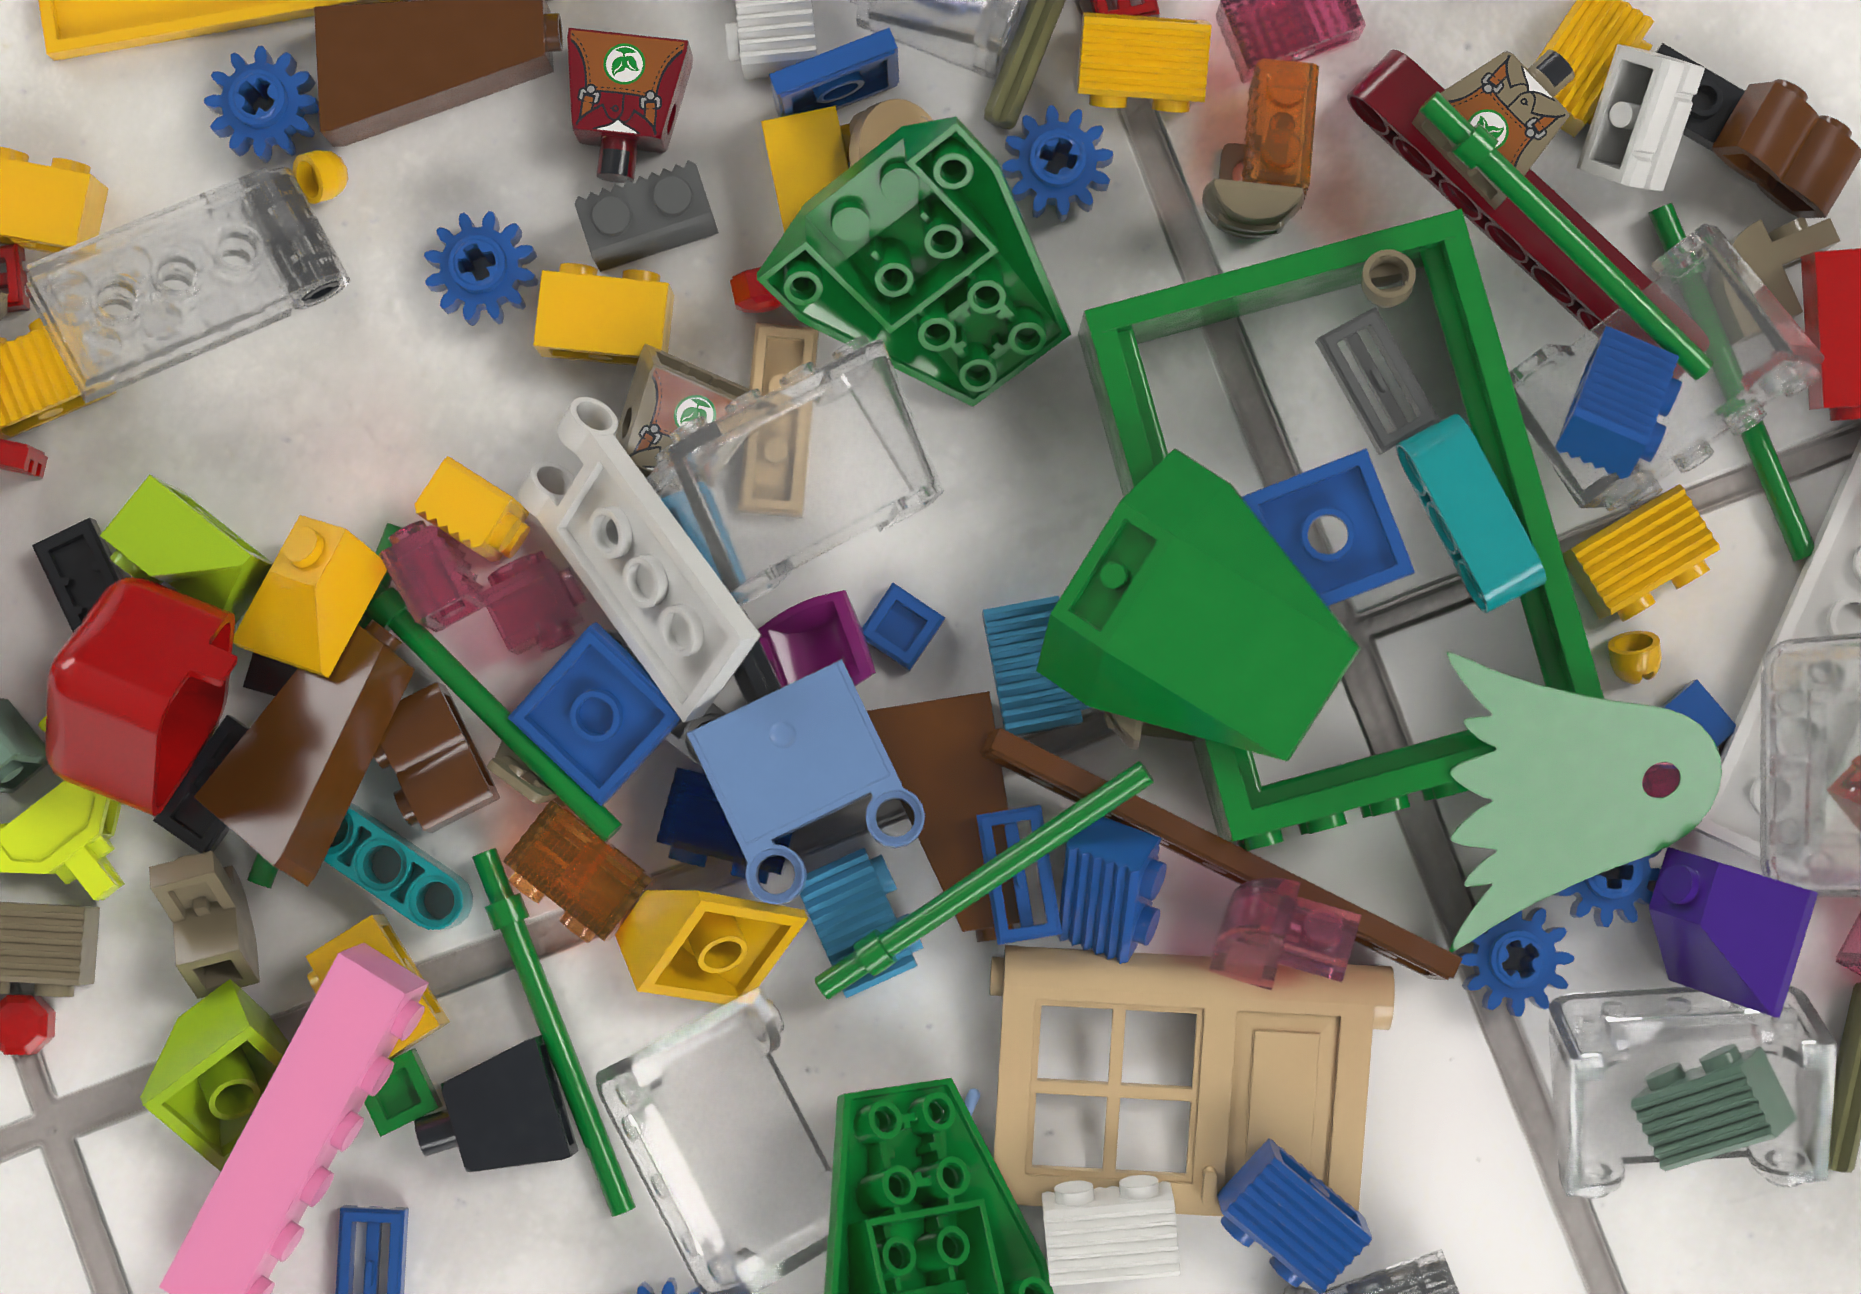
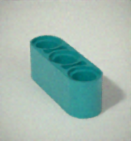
M1453 414L1396 444V452L1400 464L1467 591L1483 613H1489L1546 583V573L1534 546L1474 434L1459 414Z
M350 804L345 815L348 823L346 838L339 845L330 846L324 862L420 927L427 930H442L460 925L469 916L473 907V894L469 884L457 873L355 804ZM389 846L399 854L401 869L393 881L385 883L375 875L373 859L380 849ZM438 882L446 884L454 895L453 909L442 919L433 917L427 911L425 905V896L428 889Z

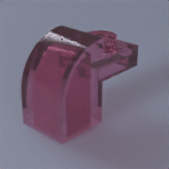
M1261 878L1245 882L1238 886L1231 894L1213 950L1209 971L1271 991L1280 964L1343 983L1361 915L1298 897L1301 882L1281 878Z

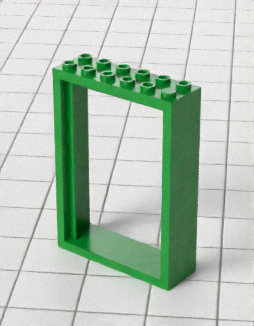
M1462 208L1084 310L1078 337L1124 498L1168 455L1137 344L1361 284L1365 262L1371 255L1381 250L1399 251L1409 257L1415 269L1424 267L1471 431L1534 546L1546 573L1545 584L1520 596L1544 684L1547 687L1604 699ZM1467 729L1262 786L1251 751L1192 735L1193 748L1218 836L1229 842L1236 841L1237 846L1246 851L1283 842L1281 829L1298 824L1300 834L1304 835L1345 825L1347 821L1344 811L1360 807L1362 818L1411 807L1407 794L1421 791L1424 801L1470 791L1451 776L1450 770L1466 760L1496 750V747L1483 742Z

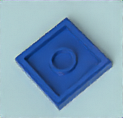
M890 27L769 74L778 116L783 117L836 106L837 110L896 87L899 83L898 47Z
M597 622L589 625L507 717L600 806L607 803L682 721L645 668Z

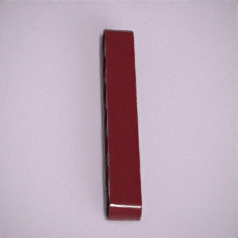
M1393 49L1389 51L1347 95L1350 107L1366 125L1457 209L1462 208L1464 216L1598 340L1605 327L1609 326L1661 348L1508 197L1494 210L1412 124L1421 106L1435 92L1441 93L1445 89L1410 57L1398 50ZM1529 169L1525 177L1678 328L1705 352L1710 346V340L1704 330L1536 173ZM1676 363L1672 377L1679 379L1685 371Z

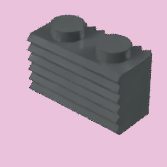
M689 160L684 168L675 164L672 172L663 168L660 176L651 172L648 179L639 176L636 183L627 180L624 187L614 184L611 192L602 188L599 196L590 192L587 199L578 196L574 203L592 259L600 272L719 233L697 165Z

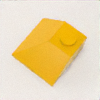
M299 515L237 628L233 644L239 648L329 678L390 565L347 529Z
M645 890L616 932L615 937L638 992L744 1007L806 923L808 917L803 909L702 891Z

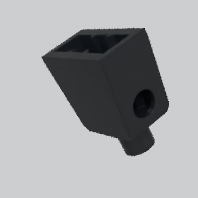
M541 1035L525 1040L442 1083L441 1091L447 1109L420 1117L414 1121L417 1140L425 1156L458 1147L467 1172L563 1160L579 1151L554 1067Z

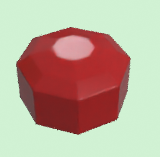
M761 267L745 270L732 276L730 280L736 308L742 312L763 313L783 306L757 280V272Z
M34 994L6 995L0 1001V1051L4 1055L37 1054L55 1037V1010L41 996H35Z

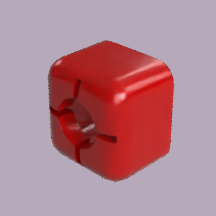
M126 577L115 581L105 589L85 616L81 625L76 628L54 658L47 676L45 752L52 772L66 782L152 816L160 814L192 767L195 759L212 737L225 709L230 673L238 660V656L232 654L235 615L144 578Z

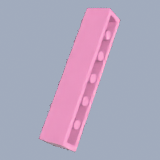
M365 943L338 953L159 1286L161 1289L169 1294L272 1293L275 1283L268 1279L278 1260L280 1262L285 1261L300 1242L304 1233V1228L298 1225L308 1205L314 1207L328 1190L334 1178V1173L328 1170L337 1151H345L358 1135L364 1123V1118L358 1115L368 1094L374 1096L384 1086L394 1068V1062L388 1059L398 1039L403 1041L413 1032L424 1013L425 1007L418 1002L429 984L427 981Z

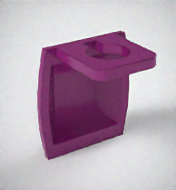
M846 590L816 596L800 602L781 612L757 629L761 634L759 640L782 688L839 660L843 661L854 686L859 685L876 673L866 638Z

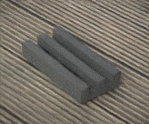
M1376 307L1318 337L1315 341L1378 455L1387 452L1402 440L1440 421ZM1367 327L1417 419L1408 423L1360 338L1359 331ZM1342 340L1345 341L1395 431L1388 434L1337 343Z

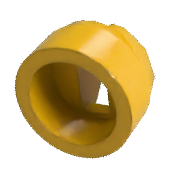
M315 150L298 155L293 162V178L296 188L302 198L310 204L331 200L346 187L349 179L347 167L342 158L332 151Z
M1630 631L1619 634L1608 642L1610 664L1615 675L1621 681L1639 684L1642 677L1650 680L1659 671L1662 654L1660 638L1656 634L1648 631Z

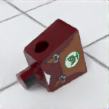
M568 28L571 117L575 136L581 144L600 146L596 175L598 178L616 183H626L627 180L634 182L638 151L663 153L668 149L693 65V55L688 40Z

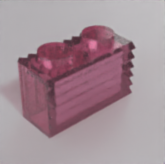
M1220 0L1215 15L1217 24L1221 29V34L1225 38L1226 46L1230 51L1231 58L1234 60L1235 68L1243 84L1358 40L1366 26L1356 0Z
M423 520L409 524L389 537L392 546L379 553L415 623L427 627L431 631L439 632L486 607L490 597L482 593L484 586L476 582L478 575L470 571L472 564L464 560L466 553L458 548L460 542L438 527L426 526Z

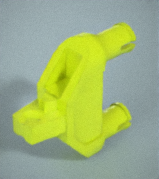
M47 715L38 724L39 728L43 732L45 731V733ZM64 780L10 823H0V872L57 874L65 884H70L77 879L94 900H105L125 885L106 858V855L115 849L109 839L115 835L122 803Z

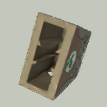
M1554 50L1545 52L1528 69L1514 54L1505 51L1440 94L1473 126L1480 123L1498 140L1495 148L1525 176L1569 118L1568 111L1555 96L1575 78V74L1570 64ZM1419 111L1412 124L1489 205L1496 210L1506 200L1507 196L1477 167L1469 170L1451 152L1454 145Z
M645 343L640 353L620 418L616 439L660 498L665 496L672 481L688 488L691 487L692 490L697 492H703L710 486L759 421L763 410L752 390Z

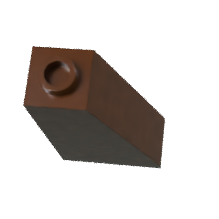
M416 0L314 7L320 132L333 147L347 146L553 73V52L563 51V32L560 14L550 13L546 0Z
M373 619L364 629L357 625L329 678L298 668L194 796L196 800L269 863L307 887L316 877L415 671L412 666L395 654L403 643Z
M990 691L867 711L903 788L915 794L923 805L925 813L924 826L918 839L943 891L984 865L976 815L1009 810L1002 766L982 757V753H980L988 733L996 730ZM900 800L913 826L915 819L913 810L907 803ZM1004 824L992 826L996 856L1008 849ZM1012 877L1001 884L1008 929H1014L1013 924L1020 923ZM989 893L955 915L962 932L975 930L977 942L996 940Z

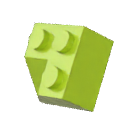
M150 474L100 534L104 540L116 548L110 559L133 578H144L160 585L166 582L180 593L233 613L235 615V624L248 610L273 564L186 493Z

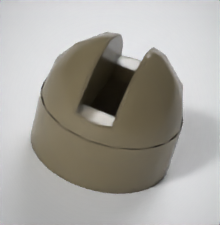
M1381 250L1371 255L1364 264L1361 276V287L1368 301L1382 308H1393L1402 304L1413 290L1416 279L1414 264L1409 257L1396 250ZM1401 280H1402V282H1403V286H1397V287H1391V288H1385V289H1378V288H1377V287H1384V286H1388V285H1391V284H1395V283H1397V282H1399V281H1401Z

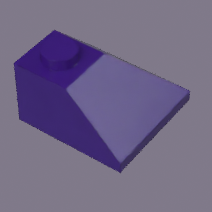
M1667 847L1648 909L1668 980L1780 1019L1819 892Z

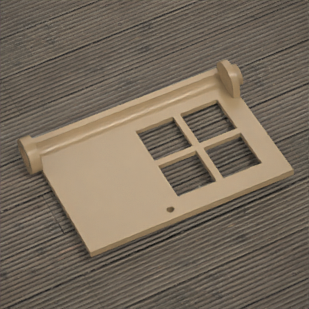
M1005 945L1004 957H991L990 996H1002L993 1159L1017 1205L1043 1207L1042 1193L1047 1191L1054 1192L1056 1185L1067 1181H1087L1092 1183L1093 1189L1097 1187H1119V1181L1125 1177L1151 1175L1158 1178V1183L1162 1181L1171 1183L1175 1202V1214L1223 1217L1224 1215L1221 1213L1217 1196L1218 1192L1270 1138L1359 1212L1373 1029L1389 1030L1392 1024L1395 998L1392 966L1133 953L1128 962L1119 964L1116 958L1107 960L1104 953L1095 955L1093 950L1025 947L1018 945ZM1042 1005L1112 1009L1108 1082L1037 1078ZM1126 1010L1196 1014L1192 1086L1121 1082ZM1036 1093L1107 1097L1102 1168L1032 1165ZM1120 1098L1190 1102L1186 1173L1116 1169Z

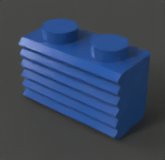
M1606 326L1588 358L1555 446L1558 453L1568 452L1571 458L1580 457L1583 464L1592 462L1595 469L1605 468L1608 474L1617 473L1620 479L1629 478L1639 459L1651 462L1667 426L1656 422L1658 415L1667 417L1682 386V381L1672 377L1680 356Z
M1102 817L1068 840L1066 843L1059 910L1062 934L1057 935L1060 942L1069 940L1072 946L1081 944L1083 950L1093 949L1095 955L1104 953L1107 960L1116 958L1119 964L1129 961L1139 943L1147 946L1151 942L1160 919V909L1152 907V900L1157 897L1161 889L1167 869L1166 863L1158 861V853L1161 848L1159 845L1162 838Z
M1270 1138L1266 1140L1217 1194L1221 1213L1224 1215L1220 1221L1227 1232L1246 1247H1250L1256 1241L1273 1256L1269 1259L1271 1266L1285 1281L1294 1287H1299L1304 1281L1319 1294L1324 1293L1328 1285L1334 1283L1337 1275L1342 1274L1345 1267L1350 1265L1354 1257L1360 1255L1363 1247L1368 1246L1372 1240L1364 1216Z

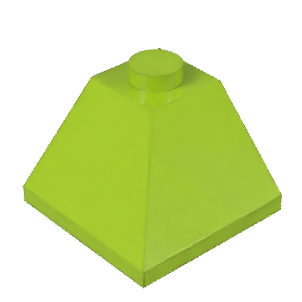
M229 979L177 1018L140 1096L142 1105L221 1172L290 1043L269 1014L233 980Z

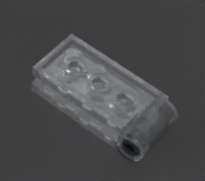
M265 167L26 265V276L30 281L26 283V293L85 404L291 316L293 307L294 309H304L322 303L341 292L350 283V278L296 177L288 167L269 171ZM237 256L244 259L247 263L233 265L226 262L223 257ZM169 280H179L186 283L189 288L174 290L168 288L163 283ZM115 304L126 307L130 312L124 315H112L104 311L103 308Z

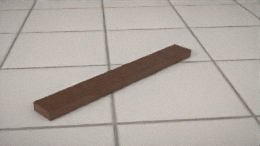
M1002 728L990 731L980 750L982 757L1074 803H1077L1108 782ZM1137 795L1103 816L1162 838L1161 846L1428 979H1454L1463 959Z

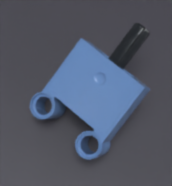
M758 639L733 674L747 705L686 734L747 860L745 877L748 888L761 901L780 905L791 902L800 895L806 885L807 871L805 863L798 853L786 846L776 845L775 840L872 795L873 798L867 806L865 818L869 833L875 841L885 847L900 848L908 846L918 838L924 826L925 813L923 805L916 795L903 788L843 661L839 660L782 688ZM894 799L907 803L913 810L915 817L911 830L905 835L898 837L886 835L879 829L876 823V815L880 806L886 801ZM773 856H783L789 859L795 870V879L792 886L780 894H771L764 890L758 878L759 868L762 863Z

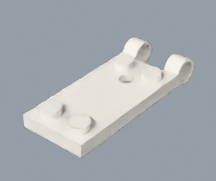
M579 397L573 400L557 427V433L562 443L568 449L575 452L584 465L576 478H574L567 469L556 463L547 461L536 463L518 491L519 500L529 513L537 517L682 722L701 718L761 634L614 436L618 428V420L614 412L597 399Z

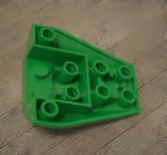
M956 116L905 125L891 134L802 206L757 272V280L800 322L972 407L1071 335L1070 326L999 162Z
M1174 448L1121 499L1050 613L1036 671L1088 707L1283 761H1289L1361 650V647L1234 486L1180 450Z
M952 1078L845 1093L837 1096L824 1294H1054L1053 1288L1050 1286L1046 1259Z

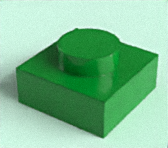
M416 1048L391 1059L394 1062V1068L388 1080L376 1095L370 1096L368 1094L364 1102L380 1137L443 1106Z

